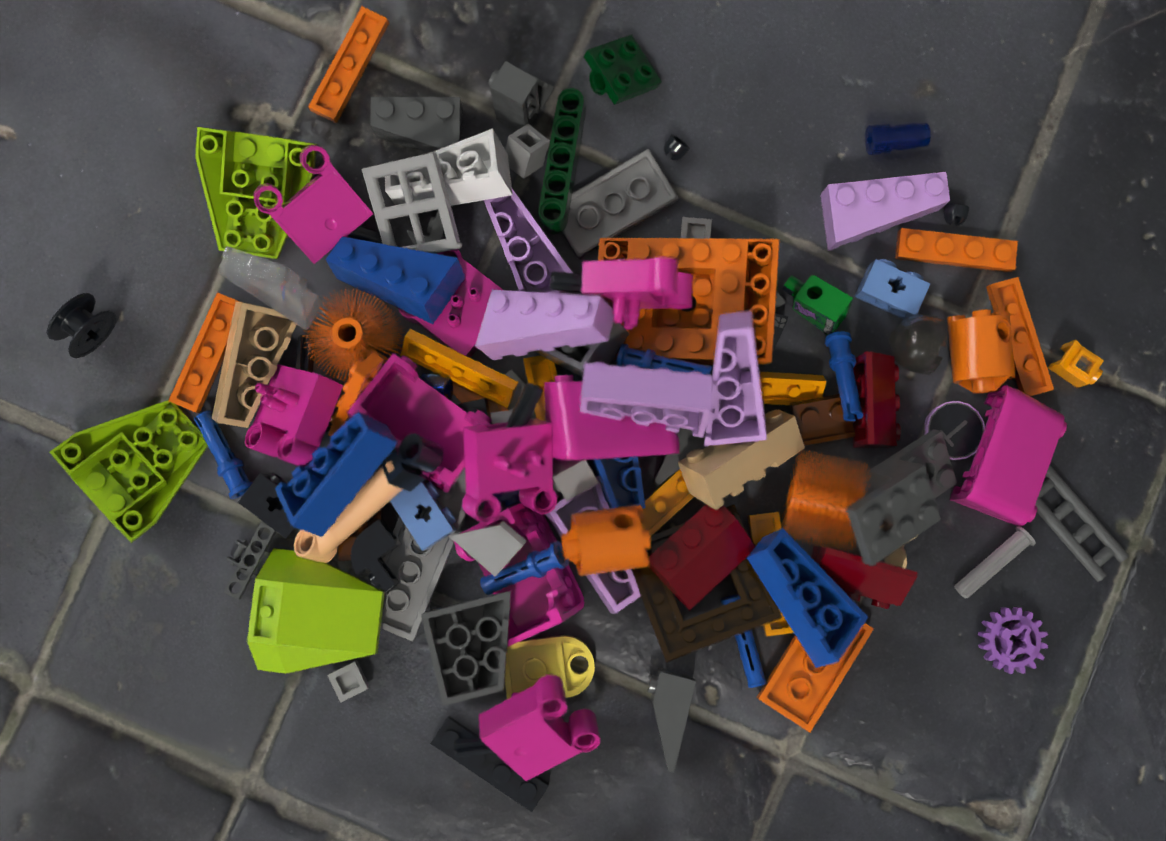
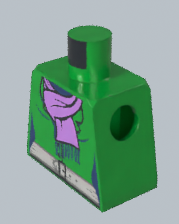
M791 275L782 288L783 291L794 297L793 310L827 335L834 333L848 315L853 301L851 296L815 275H811L806 283Z

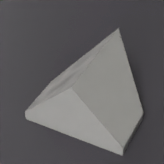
M504 521L497 526L449 536L495 577L526 543V540Z

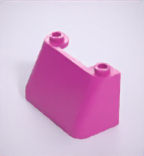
M393 353L347 411L348 419L359 411L387 425L397 441L395 445L397 448H399L406 436L414 433L440 444L443 449V460L440 466L433 472H422L427 481H431L434 486L448 493L465 470L464 427L490 424L492 420L480 410H477L475 413L472 411L465 412L420 379L415 370L417 365L411 359L404 355L400 358Z
M573 375L554 376V382H544L545 420L552 423L553 458L583 460L680 453L678 433L666 430V424L653 422L648 426L636 424L629 416L616 420L580 412L583 381H573Z
M1004 385L999 387L997 392L987 394L984 404L991 406L992 409L987 410L985 413L988 421L970 471H966L963 474V478L967 480L963 482L961 488L954 486L949 500L1015 526H1023L1027 522H1032L1036 516L1037 506L1035 504L1057 442L1064 435L1067 423L1064 422L1065 417L1063 414L1018 389Z
M522 503L500 512L494 522L489 524L479 523L461 532L465 533L497 526L502 521L509 525L526 540V543L504 568L525 560L527 555L534 550L540 552L549 548L551 543L557 541L545 515L522 505ZM454 542L456 552L461 558L468 562L475 560ZM478 562L484 576L490 575L491 573ZM569 565L563 569L557 567L550 570L544 577L536 578L532 576L493 593L511 591L507 647L564 622L584 607L583 594Z

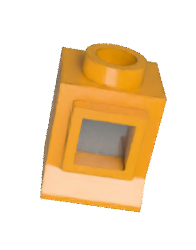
M1073 340L1063 344L1060 348L1065 352L1061 360L1051 363L1048 369L1079 388L1089 384L1092 385L1100 378L1103 373L1100 366L1104 360L1083 347L1077 340Z

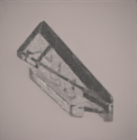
M226 246L221 256L222 262L218 268L220 275L303 329H309L323 298L305 287L308 280L289 267Z

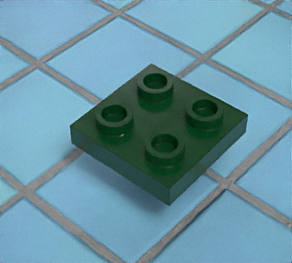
M632 34L588 49L583 56L591 68L589 82L592 90L597 95L607 94L614 105L657 89L662 83Z

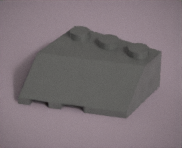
M511 591L471 599L429 610L421 614L443 706L504 690Z

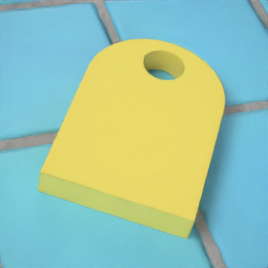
M569 635L522 640L507 647L505 669L507 699L511 698L513 693H520L535 685L538 679L546 675H556L562 679L566 698L580 694L589 686L594 676L595 664L591 650L583 641ZM583 656L587 659L588 668L584 672L577 673L571 668L570 663L574 657Z

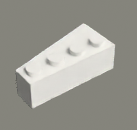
M493 129L436 150L451 206L513 195L508 154ZM427 167L406 172L414 201L435 197ZM398 174L385 176V192L395 205L405 203Z

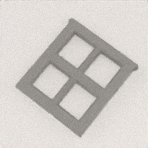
M436 151L362 168L383 244L396 246L389 219L409 215L417 244L403 246L402 248L428 253H440L462 247ZM427 167L435 197L414 201L406 172ZM398 174L405 203L386 207L378 178ZM438 210L446 238L425 242L418 213Z

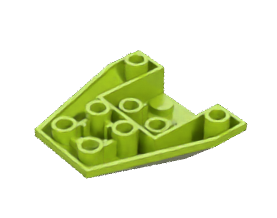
M197 127L195 158L219 251L273 259L279 258L288 235L269 214L263 213L257 208L253 198L254 191L261 184H272L280 191L283 205L313 179L314 174L303 168L299 156L304 147L317 144L237 131ZM316 151L309 152L306 157L309 167L315 168ZM270 190L262 192L259 196V202L267 207L274 205L277 199L276 194Z
M167 400L79 431L49 453L114 527L132 543L159 521L207 450L208 445L201 431L176 404Z
M273 548L255 578L247 643L257 669L286 674L378 654L385 591L378 590L376 587L328 563L299 557L294 550Z

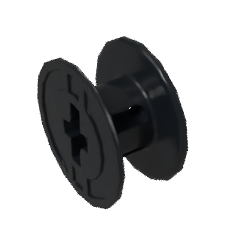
M90 293L79 294L61 306L53 315L46 332L48 338L54 341L71 336L72 339L68 352L71 357L76 359L84 357L97 349L110 335L116 323V315L111 311L92 315L96 301L95 297Z

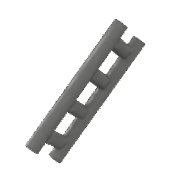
M1049 465L1035 504L1037 506V513L1092 577L1099 582L1107 576L1101 568L1102 565L1113 556L1118 562H1122L1129 557V554L1054 468ZM1054 487L1065 501L1054 511H1051L1041 497ZM1074 510L1085 524L1071 534L1061 520ZM1094 533L1105 547L1091 557L1081 543Z

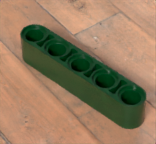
M575 88L563 90L557 98L539 203V217L542 227L551 234L562 232L568 223L585 121L584 97ZM569 105H577L575 109H566ZM565 131L573 132V134L568 137L561 136V134ZM560 158L569 159L565 164L556 163ZM556 185H562L565 187L562 191L554 192L551 190ZM553 212L560 214V216L555 220H549L546 218L550 213Z

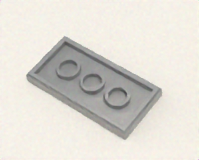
M647 149L573 192L568 223L562 233L579 259L599 247V238H615L676 202L679 197L653 155ZM551 213L554 220L560 216L559 213Z

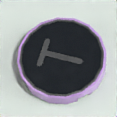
M960 401L945 402L933 408L926 417L924 435L933 429L942 431L950 460L966 459L976 453L985 424L979 412L971 405Z

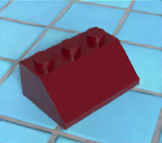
M865 352L856 357V364L853 368L863 412L861 419H857V415L854 414L856 421H854L853 428L856 436L853 437V448L895 447L901 436L900 424L896 423V411H899L900 397L899 394H895V382L899 379L898 364H895L894 356L876 352Z
M706 504L648 557V567L690 611L748 557L755 548V544L738 520L724 505L715 510Z
M814 546L811 558L852 600L860 602L861 596L872 599L871 605L888 610L890 604L901 606L918 574L916 571L880 561L870 566L863 562L861 556L828 547Z

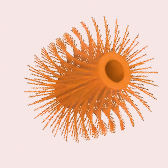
M352 293L351 302L350 296L347 300L346 295L342 302L340 300V303H338L337 299L335 309L334 307H328L329 311L326 312L322 307H318L328 317L319 312L317 313L334 325L321 320L332 326L329 327L309 320L320 327H317L316 331L306 332H319L307 335L314 336L307 338L327 337L319 338L320 340L309 339L321 341L310 345L311 347L316 346L313 348H318L315 349L318 353L328 349L322 352L324 356L318 358L323 361L329 358L328 361L330 362L323 370L324 372L331 364L326 375L333 365H335L333 370L337 367L336 372L339 369L340 373L343 369V375L346 369L347 374L357 360L360 358L365 360L372 352L388 360L387 357L377 350L392 356L379 348L400 354L392 349L395 345L393 342H398L401 339L397 338L403 337H392L390 335L395 334H389L394 333V331L399 332L397 330H400L395 329L398 327H393L396 324L391 321L393 320L391 318L393 317L392 314L390 315L392 309L384 317L381 314L387 308V304L379 312L380 308L377 310V306L374 308L375 303L371 306L372 301L376 297L374 296L369 305L368 302L365 305L366 298L363 303L361 299L359 304L358 298L356 307V296L353 305ZM389 321H390L392 324H394V325H391V326H388V325L383 326L384 324L389 323Z
M811 454L810 465V458L809 460L807 458V462L805 458V463L804 459L803 462L801 459L800 463L798 456L799 465L797 462L796 469L795 464L794 475L793 464V479L791 478L788 494L785 495L787 496L785 523L788 527L789 535L790 533L792 535L791 528L792 531L793 527L795 530L796 525L797 534L798 532L800 533V540L802 539L801 533L802 536H805V529L806 536L809 539L810 535L811 539L813 537V543L815 537H818L819 534L821 539H823V536L824 540L826 538V544L828 535L829 538L832 536L831 544L833 539L835 544L837 537V542L839 539L840 545L841 536L842 539L845 537L844 546L846 540L848 545L849 538L851 542L853 529L846 508L863 498L866 492L864 493L865 488L863 485L864 468L861 474L862 464L860 472L858 467L857 474V464L855 471L853 465L852 476L849 463L847 470L846 465L844 469V462L843 465L840 463L838 471V467H835L834 464L831 466L829 462H827V469L826 461L822 460L821 462L820 459L819 463V458L816 456L814 467Z

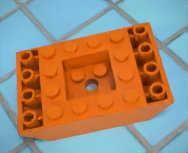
M599 238L598 261L638 260L659 257L678 260V273L693 275L692 297L696 299V307L690 312L672 308L640 309L638 325L634 326L631 330H627L630 334L624 344H628L629 348L642 351L652 349L658 356L701 365H713L719 315L752 311L758 363H772L780 240ZM618 353L613 360H617Z

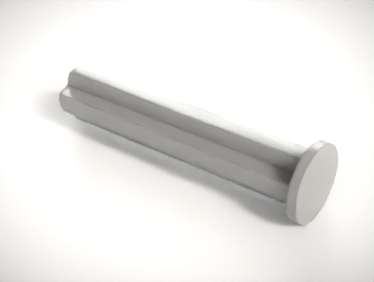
M1017 526L1015 528L1017 532L955 584L956 591L962 597L969 598L1029 545L1034 546L1036 544L1034 538L1024 528Z

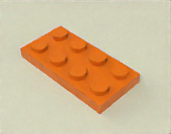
M864 623L839 662L818 668L815 667L795 635L757 698L810 733L874 628Z

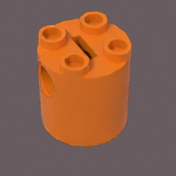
M991 310L973 311L972 317L966 318L965 315L947 317L952 380L954 384H959L974 394L997 392L998 388L1006 380L1016 378L1009 311L991 313Z
M633 505L571 514V530L566 534H561L564 558L569 559L576 565L579 576L649 566L646 549L650 548V535L648 529L642 530L641 523L644 522L642 506Z

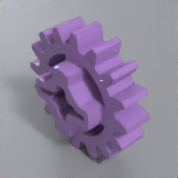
M1001 607V615L997 612H990L992 621L983 620L982 624L986 627V631L978 632V636L985 639V642L978 645L979 648L988 651L983 658L993 661L992 667L999 670L1003 668L1004 672L1013 674L1014 669L1016 672L1024 674L1025 665L1035 669L1036 664L1033 660L1035 658L1044 660L1045 657L1040 653V649L1048 648L1047 644L1041 642V638L1048 635L1047 632L1039 631L1038 629L1042 625V621L1032 620L1034 613L1029 611L1022 613V608L1013 607L1011 611L1007 607ZM1015 620V622L1011 621L1009 626H1001L1003 623L1007 621ZM1011 636L1014 640H1016L1014 645L1013 642L1010 640ZM1019 654H1024V655H1023L1021 658H1019V659L1011 660V659H1015L1016 656L1019 655Z

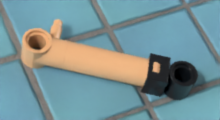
M415 433L406 436L399 448L394 447L391 454L381 463L382 467L367 480L355 495L354 500L347 505L334 525L327 530L323 537L303 530L299 531L294 541L296 555L316 562H330L334 558L338 546L403 489L411 492L424 481L425 477L422 471L427 473L433 472L440 466L443 460L441 445Z

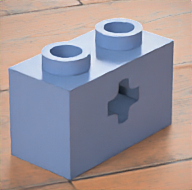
M875 259L868 265L854 297L909 321L917 315L930 283L924 281L923 277L918 273L912 271L904 272L897 269L896 264L889 260ZM890 283H894V284H895V286H894V289L896 290L895 293L891 291V290H892V286L890 285Z
M425 480L411 492L403 489L390 501L422 551L429 549L457 530L453 525L457 522L455 516L448 506L442 508L437 500L440 496L437 488L431 481L426 483ZM421 506L432 508V511L429 513L430 520L420 518L419 515L423 512Z

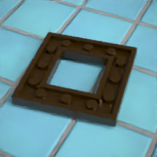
M735 505L726 507L745 530ZM685 523L652 535L650 537L652 552L648 553V557ZM747 558L730 573L740 600L683 621L672 591L649 567L631 569L666 663L782 618L779 608Z

